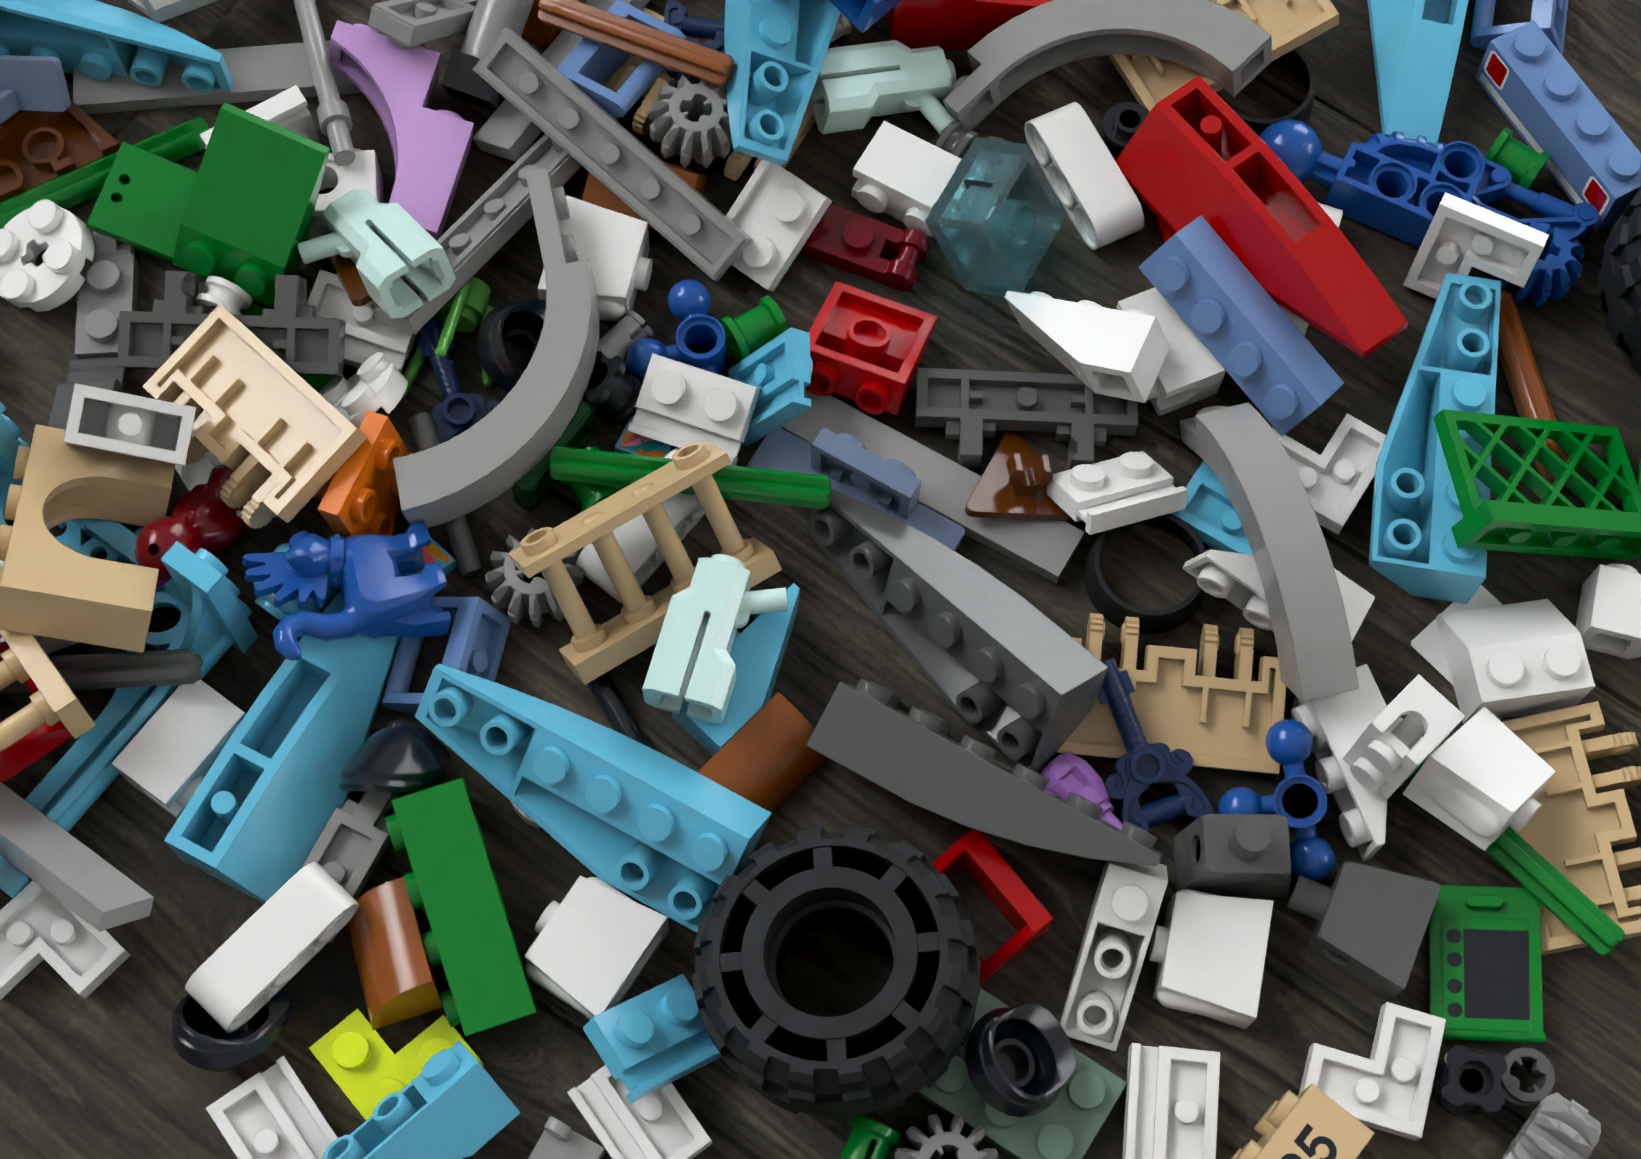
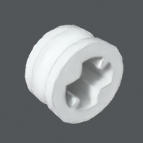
M208 276L204 283L207 292L199 293L194 302L197 306L206 307L207 314H211L221 304L232 315H241L240 310L248 309L253 300L238 285L221 277Z

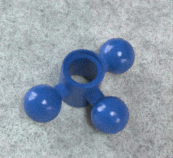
M687 279L676 283L671 288L668 295V307L671 314L681 321L676 331V344L664 346L661 342L652 338H643L634 342L626 353V365L631 375L640 381H644L652 353L718 375L723 373L726 367L725 330L717 319L707 315L711 306V296L708 289L702 283ZM698 344H706L713 348L710 352L704 354H697L689 350Z
M1284 719L1276 722L1269 729L1265 740L1268 754L1275 762L1283 765L1285 778L1278 784L1274 794L1260 797L1257 792L1247 787L1232 788L1221 797L1218 804V814H1280L1287 816L1288 826L1295 828L1297 839L1290 846L1291 872L1295 877L1300 874L1319 882L1330 875L1335 865V855L1332 847L1327 841L1317 836L1315 826L1326 812L1327 795L1322 784L1314 777L1305 773L1304 761L1309 757L1313 748V737L1310 730L1298 720ZM1306 784L1316 792L1318 804L1315 811L1309 816L1295 817L1285 810L1282 797L1285 790L1291 785Z

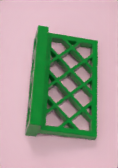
M1443 409L1433 417L1463 515V519L1451 527L1457 548L1634 561L1641 556V494L1618 427ZM1459 430H1464L1482 446L1477 454L1462 441ZM1502 434L1509 435L1526 450L1522 458L1500 440ZM1546 439H1552L1569 454L1565 462L1544 444ZM1589 443L1602 444L1608 466L1587 448ZM1489 454L1512 473L1507 481L1485 462ZM1534 458L1556 477L1552 484L1530 466ZM1577 463L1599 481L1595 488L1573 470ZM1475 476L1497 495L1495 500H1480L1474 481ZM1519 481L1524 483L1542 499L1540 504H1532L1515 489ZM1564 485L1585 503L1583 508L1574 506L1560 493ZM1607 489L1621 501L1624 511H1619L1603 496Z

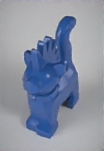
M424 520L411 523L406 533L393 536L355 534L344 538L339 534H335L327 539L303 530L290 538L287 552L254 553L243 556L242 564L250 567V569L246 570L244 579L248 582H260L255 586L254 595L261 597L276 593L273 603L276 608L297 598L299 609H304L310 598L314 600L317 607L321 608L324 606L327 587L331 590L335 588L341 589L344 610L340 613L321 614L301 611L283 616L273 631L275 650L288 660H298L302 657L297 637L303 635L330 641L350 638L355 635L371 638L386 636L408 638L441 636L448 634L451 622L449 611L443 612L440 606L432 605L434 594L446 587L447 580L440 564L425 566L422 548L430 545L431 537ZM423 570L422 574H418V575H408V576H401V575H400V574H403V573H410V574H412V573H417V572Z

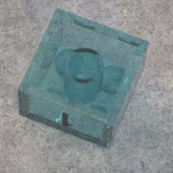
M975 137L963 159L958 163L954 174L937 202L932 206L925 222L965 290L1005 297L1008 290L1023 293L1067 216L1030 145Z

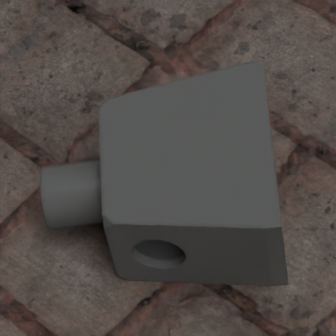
M1205 814L1198 817L1174 836L1175 893L1182 889H1190L1220 896L1287 897L1289 895L1291 860L1287 816L1280 814ZM1196 850H1201L1199 861H1197Z
M1344 862L1334 873L1329 887L1298 874L1287 897L1285 907L1316 920L1307 944V949L1311 953L1379 996L1391 1001L1407 985L1441 885L1433 881L1360 863Z

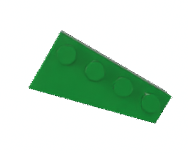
M459 778L391 800L395 814L385 817L387 828L395 851L406 849L413 872L403 875L413 909L425 907L432 930L422 933V939L431 967L436 968L443 965L450 989L441 991L440 996L450 1027L461 1024L464 1035L468 1036L536 1013L537 1007L513 930L510 929L507 920L508 914L495 873L492 872L489 863L490 857L477 816L474 815L471 806L474 802L468 783L463 778Z

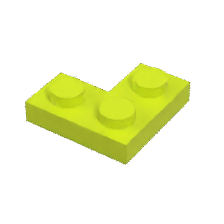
M358 1008L309 1047L310 1051L365 1120L372 1116L375 1107L383 1098L391 1093L400 1092L422 1072L425 1063L433 1055L451 1048L457 1041H460L482 1066L484 1065L454 1027H450L444 1014L396 1054L393 1053L376 1030L372 1029L371 1024Z

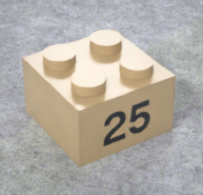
M1312 1083L1297 1096L1288 1090L1279 1101L1275 1100L1254 1127V1130L1262 1135L1260 1140L1256 1143L1251 1139L1243 1149L1239 1148L1231 1159H1356L1375 1133Z

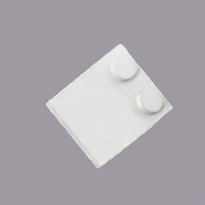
M1548 599L1441 613L1436 617L1459 710L1465 715L1462 719L1463 724L1470 720L1484 706L1493 715L1501 719L1576 706L1595 687L1580 631Z

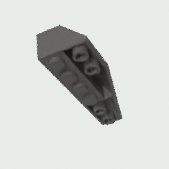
M832 488L827 508H811L806 532L947 703L1001 749L1007 757L1039 773L1093 709L1108 667L1021 595L977 564L929 535L877 508Z
M860 678L857 686L839 682L806 745L912 804L964 826L1014 842L1089 859L1147 866L1159 865L1164 856V853L1153 848L1157 840L1156 836L1128 821L1123 823L1121 829L1099 818L1103 811V808L1072 791L1067 799L1046 788L1050 780L1047 777L1020 763H1017L1014 770L993 759L997 752L996 750L966 734L961 741L949 735L948 732L952 724L923 708L920 710L912 706L908 713L897 707L901 696L873 681L868 682Z

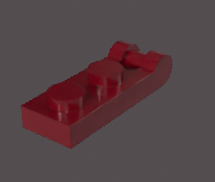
M831 203L799 253L891 288L909 291L912 289L918 276L916 265L918 261L926 258L932 241L925 233L919 230H901ZM885 250L898 254L896 259L890 261L882 257Z

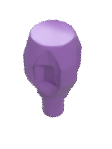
M1063 752L1044 767L1040 774L1050 779L1046 786L1047 789L1065 799L1068 798L1072 791L1103 808L1099 818L1121 829L1123 824L1112 813L1114 807L1110 804V797L1101 777L1085 760L1070 752Z

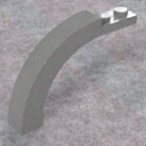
M547 167L525 172L547 287L546 311L537 347L516 385L483 419L468 430L444 443L427 450L393 458L401 510L409 524L424 520L427 528L444 524L474 511L512 487L516 481L541 461L559 440L574 417L587 390L595 364L599 340L600 310L597 287L589 259L579 260L573 234H563L561 221L571 219L563 186L553 188Z

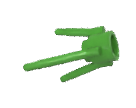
M472 277L433 316L439 318L441 326L444 324L435 352L438 357H444L447 354L455 331L464 333L474 331L476 325L480 326L487 314L494 309V307L488 305L491 289L482 280ZM419 345L403 374L408 381L403 397L408 393L424 363ZM482 367V383L485 387H491L493 381Z

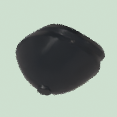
M531 299L523 302L515 301L501 304L490 311L480 325L477 347L482 367L489 378L508 393L524 373L537 347L544 323L546 300Z
M403 719L388 722V726L370 736L356 751L341 772L342 782L339 788L342 792L404 793L415 791L433 781L445 780L451 759L450 752L430 732L408 724Z
M282 987L250 1020L237 1030L227 1033L188 994L180 1001L172 1015L171 1038L173 1046L183 1060L197 1068L221 1073L235 1070L256 1058L280 1036L288 1023L289 1016L292 1014L294 1008L293 1000Z
M1034 1003L998 1008L986 1013L975 1023L969 1033L965 1050L968 1077L976 1092L997 1111L1015 1117L1034 1116L1052 1105L1061 1089L1071 1079L1076 1066L1075 1052L1064 1029L1049 1010Z

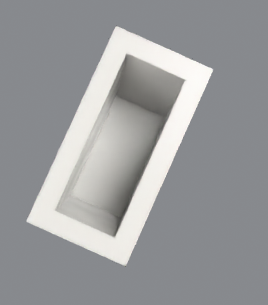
M566 195L571 219L561 221L563 234H573L579 260L589 259L597 287L600 310L599 320L619 322L627 311L633 309L638 290L646 291L650 282L653 262L652 259L647 258L650 250L648 223ZM544 268L537 288L540 300H546L547 287Z
M1484 706L1429 755L1403 792V795L1485 851L1509 826L1519 833L1542 806L1535 798L1556 771Z
M579 876L561 904L555 900L552 901L537 921L535 932L539 935L525 954L527 961L525 966L526 975L534 983L590 1020L592 1017L622 1002L670 931L668 918L637 903L597 877L585 878Z
M1190 889L1177 891L1167 906L1164 927L1155 925L1152 934L1149 961L1158 962L1153 998L1157 999L1164 1007L1203 1015L1245 1030L1257 1018L1274 901L1227 897Z

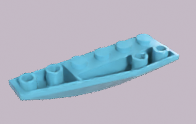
M0 0V55L58 57L64 73L73 74V68H76L87 77L101 81L108 80L111 74L128 76L130 71V76L136 82L150 87L161 85L168 60L185 67L181 81L187 88L193 91L208 93L213 88L228 91L232 89L233 79L222 53L173 28L131 11L96 0Z
M725 0V54L732 56L734 59L733 74L726 83L733 150L781 166L788 161L841 13L829 0Z
M1367 0L1382 133L1386 137H1390L1392 132L1397 131L1403 132L1404 138L1416 139L1418 135L1427 137L1426 143L1435 145L1438 141L1469 0Z
M1452 273L1446 274L1376 462L1369 566L1411 596L1468 604L1486 578L1487 550L1457 548L1451 527L1463 519V515L1433 417L1443 409L1485 414L1495 413L1501 281ZM1459 430L1462 441L1477 454L1482 446L1464 430ZM1489 454L1485 462L1492 467V455ZM1475 476L1474 481L1480 500H1490V489Z
M341 590L321 614L340 613L344 610ZM304 635L298 642L301 647L302 657L298 660H284L237 726L166 836L164 842L173 852L188 864L265 904L302 868L336 807L341 809L349 799L351 791L342 792L339 788L342 782L341 772L369 737L400 637L371 638L355 635L350 638L324 641Z
M442 664L434 667L415 714L416 719L599 879L696 933L700 921L705 922L714 904L713 894L727 875H737L747 866L750 861L748 856L754 852L772 814L676 760L615 730L502 684Z

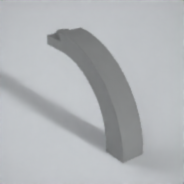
M1053 0L1010 19L969 49L967 53L973 73L959 78L952 85L947 97L943 101L946 110L955 120L963 124L962 130L968 133L1002 101L1033 78L1073 61L1112 54H1134L1175 62L1210 78L1235 97L1272 62V39L1269 33L1251 20L1227 7L1208 0Z
M1248 402L1231 407H1205L1200 409L1195 417L1179 420L1182 442L1199 455L1217 476L1237 513L1249 542L1272 621L1281 681L1302 703L1359 689L1355 657L1344 603L1325 538L1305 487L1289 455L1270 425Z

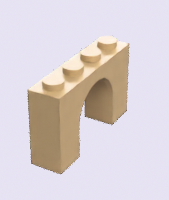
M36 424L31 447L22 445L18 447L13 479L23 481L22 486L10 484L4 519L14 520L13 526L5 524L0 526V560L5 561L4 567H0V630L143 653L153 610L159 569L82 555L61 544L53 537L49 529L60 523L82 518L103 519L144 527L145 524L166 516L175 464L64 443L66 430Z

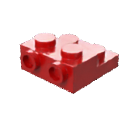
M835 281L808 332L810 333V357L813 362L811 384L806 386L807 390L818 396H828L831 393H835L855 400L857 406L868 414L876 415L886 411L898 415L913 384L917 366L934 332L938 316Z

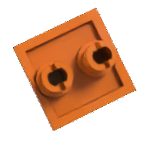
M367 410L358 429L368 438L313 496L315 499L322 500L317 509L335 534H339L344 538L355 534L392 536L394 518L401 506L393 458L409 455L410 452L388 416Z

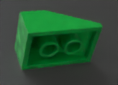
M225 102L217 116L180 223L172 264L206 279L208 276L224 278L238 285L252 299L274 308L276 274L297 275L300 270L302 258L298 249V243L307 241L330 148Z

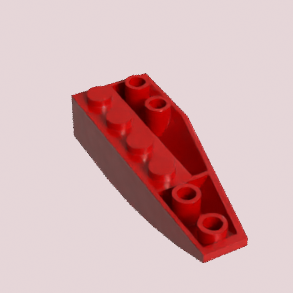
M1199 75L1155 104L1117 158L1116 163L1133 191L1173 234L1202 215L1276 303L1362 358L1407 328L1408 321L1328 214L1270 147Z

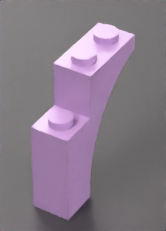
M337 20L330 41L332 67L353 82L371 102L385 127L392 147L395 164V183L389 203H398L437 241L442 235L471 149L474 123L464 120L460 115L452 111L428 109L438 81L441 53L430 50L424 44H420L416 48L401 47L390 42L388 36L378 33L370 26L364 24L352 25Z

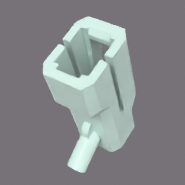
M897 40L828 48L809 100L810 104H815L812 110L818 130L822 134L864 129L871 117L920 110L941 136L947 126L955 120L945 109L943 101L947 97L952 85L956 82L955 67L950 59L946 60L943 49L939 46L910 49Z
M353 189L329 203L323 216L331 231L330 234L298 243V249L304 264L337 254L344 258H350L356 264V268L369 296L391 319L404 318L424 305L421 298L400 278L402 275L428 301L449 290L456 279L444 248L398 203H379L366 189Z
M714 554L711 558H699L690 587L671 597L642 688L644 703L658 709L680 714L684 701L690 702L686 712L687 717L723 724L736 682V665L730 657V652L737 629L746 626L752 614L788 611L786 587L750 591V571L745 569V564L739 559L724 554Z

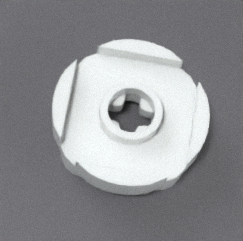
M40 200L32 207L16 215L3 229H0V296L14 306L21 309L30 307L36 312L49 311L67 302L77 293L86 279L80 275L85 259L93 261L95 245L90 229L86 228V224L73 213L59 207L50 200ZM47 249L42 255L43 263L38 267L34 265L37 256Z
M378 352L369 357L360 366L357 373L346 380L344 377H334L323 386L319 394L353 425L359 428L367 410L376 413L382 407L389 414L403 397L408 381L382 352Z

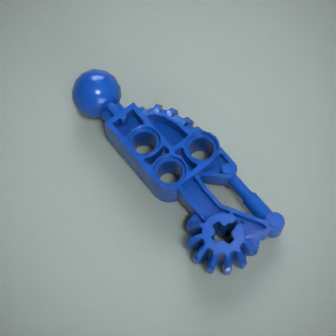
M1287 118L1273 122L1259 136L1301 183L1310 179L1330 188L1323 203L1324 205L1343 210L1344 216L1417 248H1420L1433 220V215H1435L1445 192L1549 234L1524 288L1501 278L1498 279L1501 281V290L1510 288L1515 292V303L1523 300L1525 296H1529L1536 308L1544 304L1548 298L1557 302L1566 295L1570 286L1574 285L1581 276L1583 266L1580 262L1584 257L1583 251L1585 247L1581 246L1578 240L1586 237L1598 221L1599 213L1596 207L1586 202L1578 203L1574 206L1546 193L1540 192L1539 194L1511 182V173L1507 168L1485 159L1480 150L1470 143L1454 141L1445 144L1437 141L1435 145L1426 143L1427 137L1418 135L1416 139L1404 138L1403 132L1394 131L1390 137H1386L1383 133L1370 135L1366 143L1357 144L1352 141L1343 160L1322 151V144L1316 131L1303 121ZM1502 196H1505L1532 208L1533 212L1547 218L1517 219L1485 204L1495 202Z

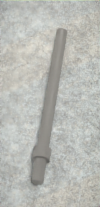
M293 0L320 103L316 113L321 132L329 139L335 163L338 165H349L356 158L349 133L353 123L348 105L341 100L315 0Z

